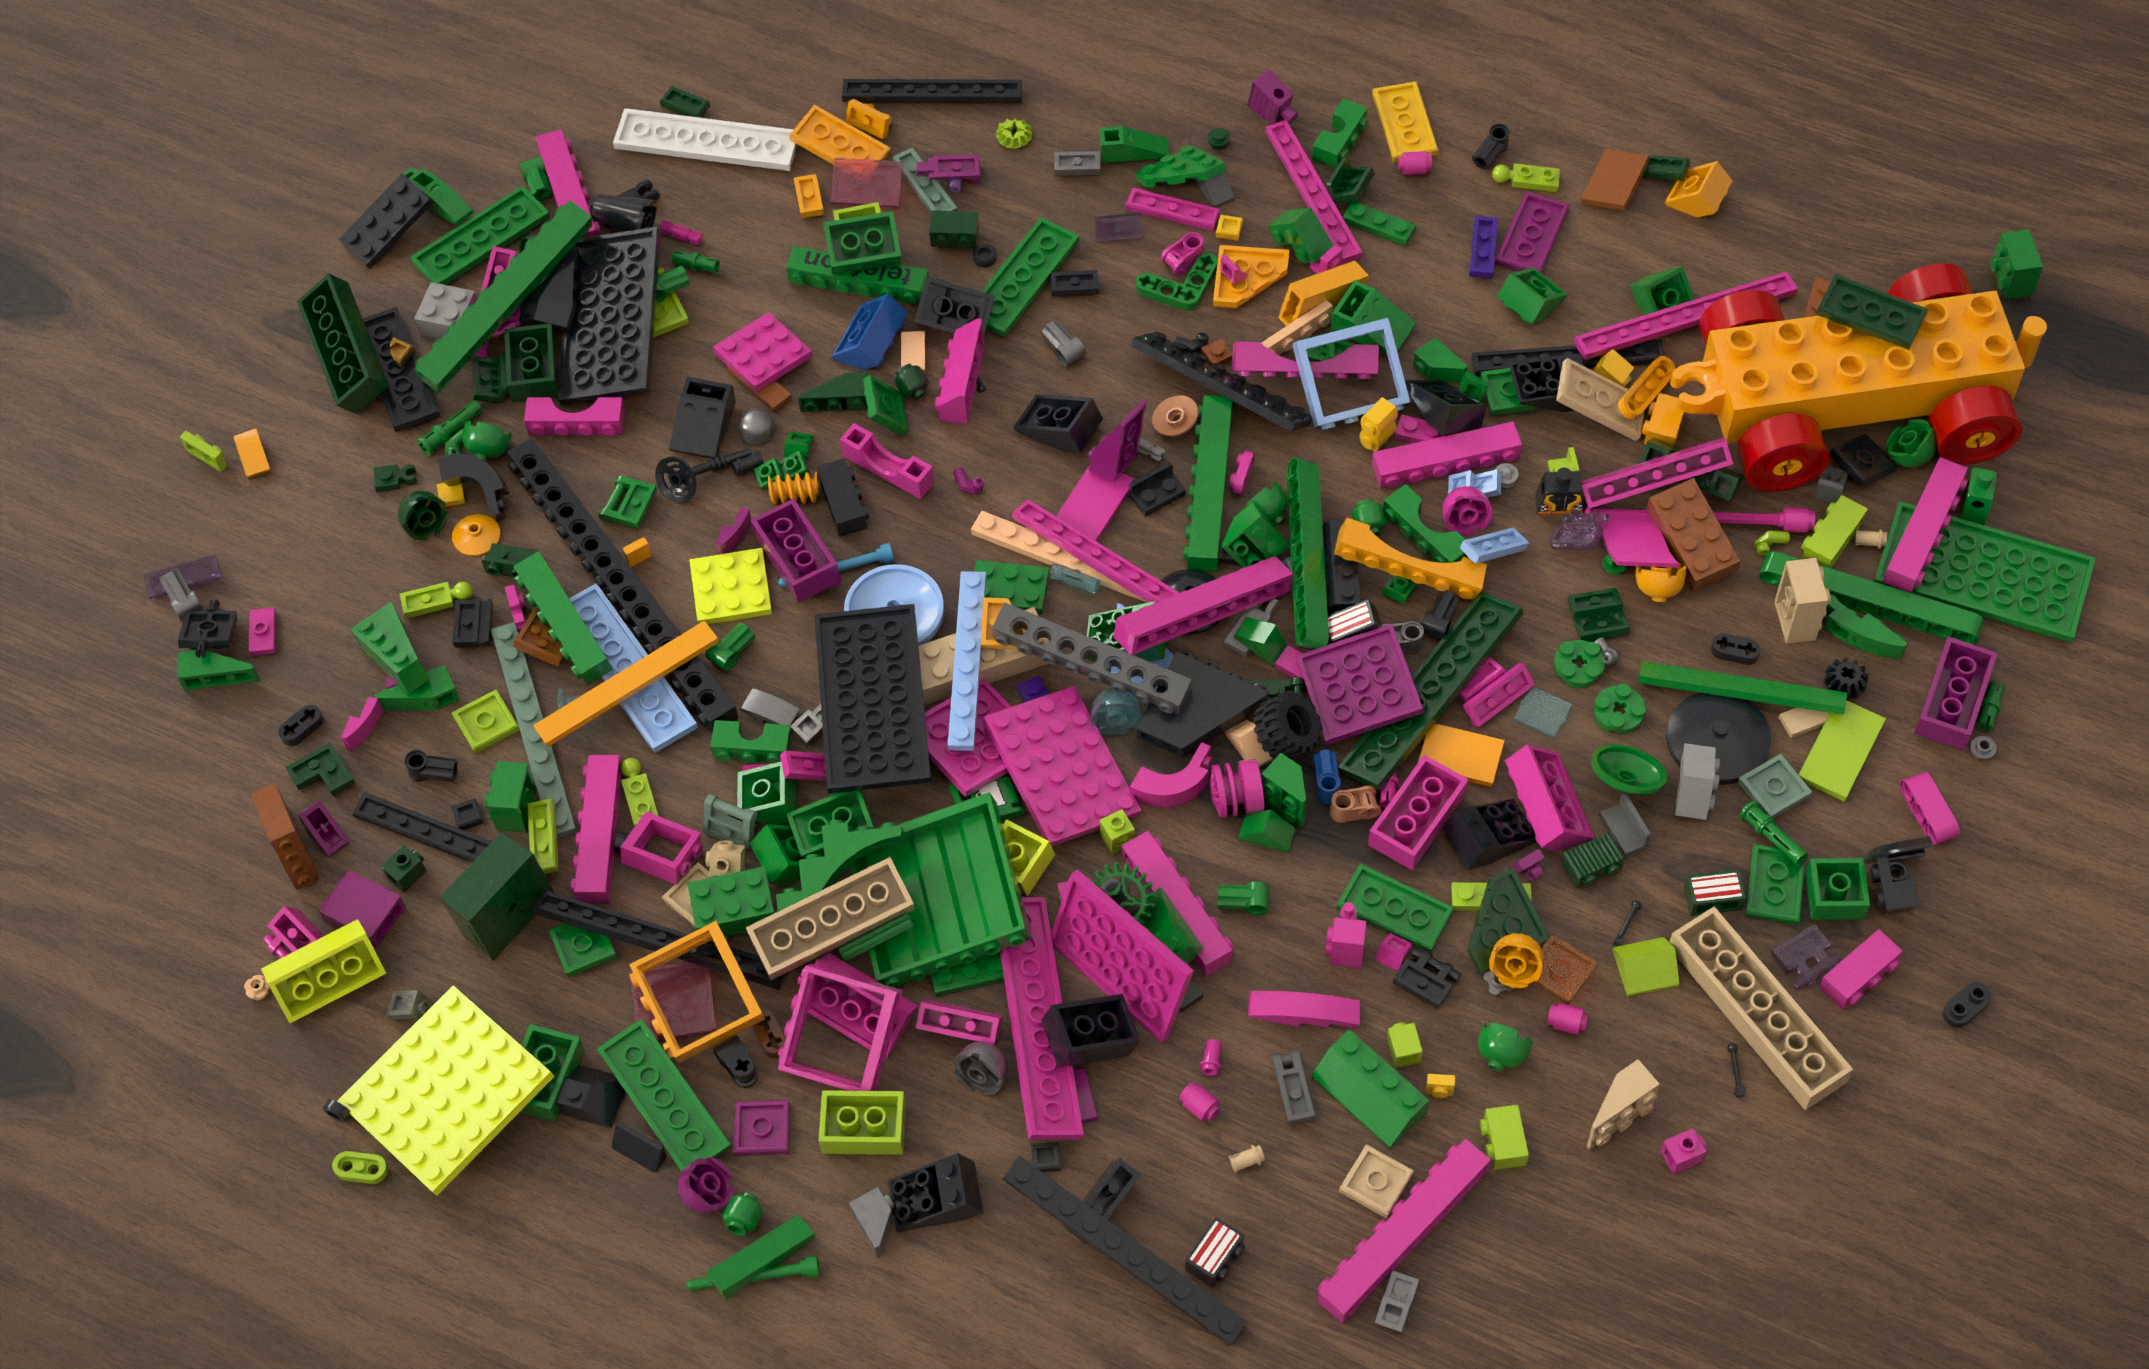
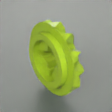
M1015 117L1014 120L1010 121L1006 118L1005 123H999V127L996 130V138L1004 147L1012 149L1023 147L1032 138L1031 125L1027 124L1025 119L1019 121ZM1013 129H1016L1017 132L1016 134H1014V137H1012L1011 132Z

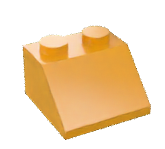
M1718 161L1690 168L1684 181H1676L1664 203L1668 207L1697 218L1706 215L1710 216L1718 211L1719 205L1728 193L1733 180Z

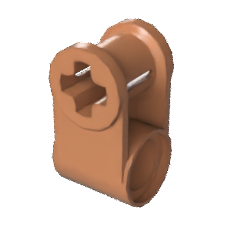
M1363 786L1356 789L1337 791L1333 794L1331 800V818L1336 822L1344 823L1361 819H1373L1379 816L1382 811L1376 802V789L1373 786ZM1337 805H1344L1347 808H1340Z

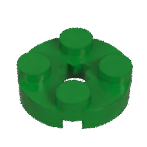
M1572 640L1561 643L1553 663L1556 676L1558 678L1560 676L1566 685L1573 688L1592 686L1595 681L1602 677L1605 663L1602 659L1603 653L1600 651V646L1595 642ZM1581 660L1585 664L1582 665V668H1577V664L1572 662Z
M1623 683L1602 690L1594 703V718L1597 724L1605 731L1611 732L1612 730L1619 732V734H1628L1638 729L1646 711L1642 697L1635 690L1631 689L1629 685ZM1615 706L1623 707L1624 713L1622 714L1619 711L1615 713Z

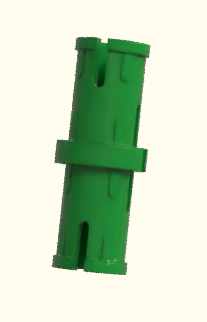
M675 250V253L673 252L672 255L673 265L685 266L692 271L703 270L717 274V271L720 269L719 259L708 258L697 252L692 254Z
M1998 681L1988 683L1985 699L1982 700L1980 706L1981 714L1976 726L1979 730H1982L1984 724V732L1993 731L1996 715L2001 710L2000 700L2005 686L2000 683L1998 689H1996Z

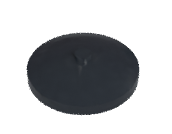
M1697 693L1682 701L1673 711L1667 727L1666 740L1670 755L1679 767L1684 743L1715 747V758L1720 759L1717 774L1719 775L1718 785L1738 783L1739 777L1766 761L1771 745V733L1764 715L1750 701Z

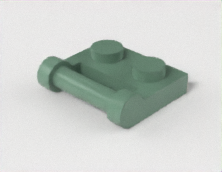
M709 793L704 802L703 833L723 841H732L735 845H746V850L749 851L751 848L749 843L754 839V822L757 812L751 809L744 810L719 800L718 796ZM721 812H724V813H726V814H729V815H731V816H734V817H736V818H739V819L743 820V822L740 821V820H737V819H735V818H732V817H730V816H727V815H725V814H723V813H721Z

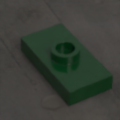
M673 86L667 90L659 101L661 107L683 116L702 118L710 107L708 100Z
M1649 155V163L1642 178L1684 181L1690 166V159Z

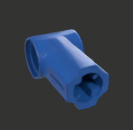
M1320 750L1313 755L1317 798L1321 803L1331 805L1333 794L1340 791L1336 754L1330 750Z

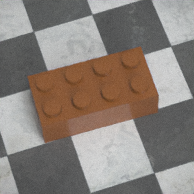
M1694 478L1649 497L1646 510L1662 532L1667 547L1674 559L1681 563V568L1683 566L1687 567L1685 580L1692 592L1737 572L1740 559Z

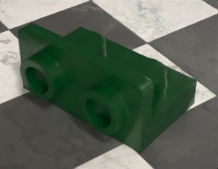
M492 543L488 556H483L481 561L485 573L493 576L503 575L514 578L518 573L513 566L539 550Z

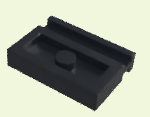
M480 599L455 601L452 642L454 648L479 647L480 644L490 646L493 613L492 599L487 601H481Z

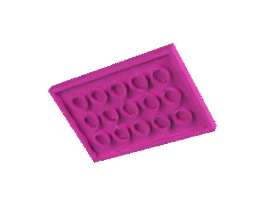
M1075 686L983 717L982 722L1044 839L1050 842L1052 847L1100 830L1099 820L1123 809L1128 819L1140 816L1142 810L1134 795L1130 793L1127 782Z
M1076 870L1070 874L1051 932L1053 947L1106 995L1123 994L1132 1018L1160 1043L1164 1042L1171 1033L1194 970L1113 901L1108 894H1105L1088 877L1079 870Z

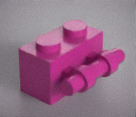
M1350 902L1345 903L1341 908V918L1334 917L1333 927H1328L1325 954L1331 955L1330 965L1362 968L1366 921L1356 920L1357 912L1354 905Z
M283 906L267 925L277 936L274 937L272 934H268L264 937L263 941L268 945V950L281 959L324 937V935L299 909ZM285 945L292 951L291 953L285 949Z

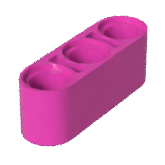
M1923 772L1900 781V789L1926 837L1930 836L1933 845L1960 835L1959 825L1929 773Z

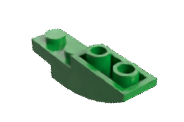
M411 167L402 173L433 202L428 210L449 222L458 225L474 213L473 209L451 187L428 170L422 168L418 171Z
M1830 594V603L1826 606V616L1824 617L1827 619L1825 630L1847 644L1871 654L1899 660L1903 657L1908 643L1899 634L1892 632L1880 619L1874 618L1869 613L1861 619L1854 610L1848 609L1833 594Z

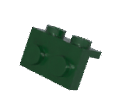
M1343 157L1327 182V191L1331 195L1333 202H1358L1375 174L1372 166L1351 168L1348 157Z
M500 352L497 359L473 356L471 361L473 400L501 404L504 395L509 393L506 381L505 353Z

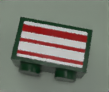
M1724 869L1710 874L1699 872L1686 878L1684 893L1690 916L1701 915L1712 907H1715L1720 913L1743 909L1746 896L1739 870L1730 871Z

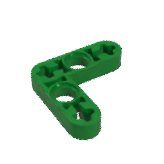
M1212 253L1199 255L1184 284L1151 273H1141L1135 280L1136 292L1143 297L1185 311L1195 310L1217 272V257ZM1207 263H1211V264H1208V265H1207V267H1206V269H1205V272H1204V271H1203V265H1206ZM1199 278L1202 279L1204 283L1201 285H1195L1192 283V281L1194 279ZM1166 288L1174 291L1171 295L1161 293Z

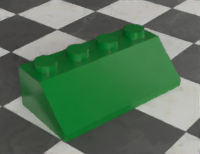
M1350 1029L1330 1047L1311 1075V1078L1389 1149L1416 1125L1428 1111L1429 1100Z

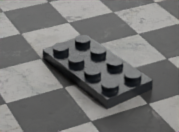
M401 173L339 240L365 266L371 269L433 202Z

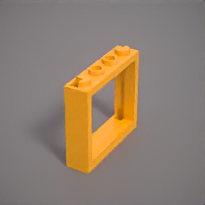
M716 921L629 964L633 973L629 974L634 987H640L644 996L640 997L641 1002L647 1012L652 1010L655 1019L651 1022L657 1034L663 1033L667 1041L663 1044V1047L669 1058L674 1057L678 1063L765 1020ZM713 939L750 1014L680 1048L645 977V973Z

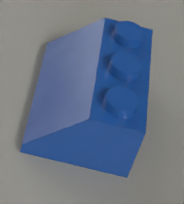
M888 294L861 304L831 358L862 370L878 367L884 360V353L893 344V337L896 332L903 326V320L907 311Z

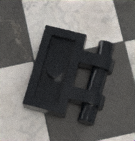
M1415 947L1411 957L1418 960L1417 963L1406 959L1394 976L1392 983L1434 1008L1439 1009L1453 986L1445 980L1449 978L1457 983L1462 973L1453 969L1454 966L1446 962L1444 964L1434 958L1431 952L1427 950L1422 951ZM1428 966L1439 973L1435 975L1425 968Z

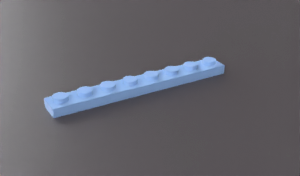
M961 571L948 750L974 751L986 572Z

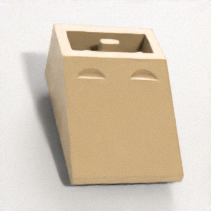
M1639 1059L1617 1073L1592 1125L1587 1143L1589 1150L1595 1145H1598V1147L1604 1145L1610 1140L1611 1134L1617 1130L1620 1132L1626 1130L1632 1124L1634 1118L1639 1115L1644 1117L1653 1110L1659 1083Z

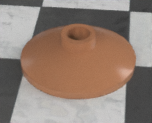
M1178 395L1167 398L1155 409L1152 416L1153 426L1159 434L1166 437L1182 435L1189 431L1196 423L1199 415L1198 406L1193 399L1187 396Z

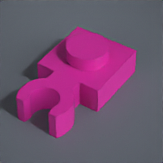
M510 585L505 587L517 631H520L525 624L522 608L526 607L522 592L517 594L515 586Z

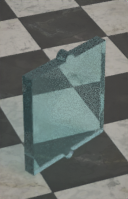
M1532 687L1525 699L1520 701V708L1513 721L1551 738H1555L1561 725L1566 723L1565 718L1572 704Z

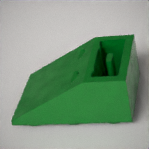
M1354 280L1332 312L1331 330L1335 332L1389 318L1398 353L1416 326V322L1376 289ZM1381 331L1351 338L1363 345H1379L1378 351L1387 355Z
M1152 601L1089 615L1087 636L1127 652L1113 637L1116 619L1156 602ZM1166 642L1133 655L1149 662L1164 659ZM1094 657L1085 658L1087 660H1096Z

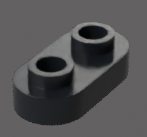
M1972 983L1966 986L1947 1002L1943 1010L1945 1022L1956 1028L1967 1025L1987 1008L1991 1000L1990 991L1980 983ZM1973 993L1980 994L1981 998L1975 997ZM1959 1008L1963 1013L1959 1014L1954 1009Z

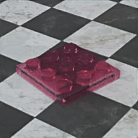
M682 961L663 964L645 973V977L676 1040L709 1035L717 1031L710 968ZM631 981L634 1022L642 1018L658 1042H665L666 1039L663 1033L658 1035L651 1022L655 1019L652 1010L647 1012L641 1002L640 997L644 996L641 988H635Z

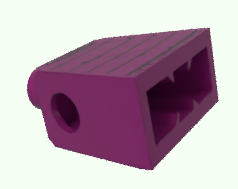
M1269 69L1253 81L1247 103L1248 108L1272 124L1277 123L1282 118L1292 123L1299 114L1291 107L1293 93Z

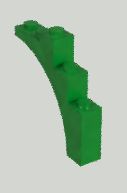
M832 820L828 822V825H823L822 835L825 856L821 857V854H810L806 856V859L799 860L802 891H799L798 888L784 889L783 893L776 894L777 911L779 912L832 886L850 865L864 855L883 846L905 841L902 827L896 823H885L881 825V828L871 829L869 826L855 828V831L852 832L851 826L848 822L844 823V820Z

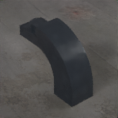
M451 454L437 458L442 481L448 487L465 482L480 484L485 493L490 516L496 522L505 519L504 511L507 510L503 495L509 494L503 478L488 463L478 457L467 454Z

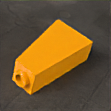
M1352 261L1290 283L1278 318L1287 326L1326 300L1333 305L1334 310L1353 281L1356 280L1366 285L1369 275L1356 261Z

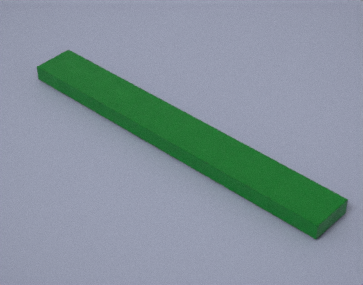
M1642 661L1638 683L1842 715L1845 712L1847 692Z

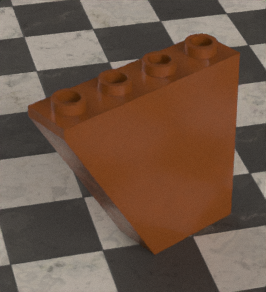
M270 784L251 793L270 843L295 889L307 887L320 879L276 784Z

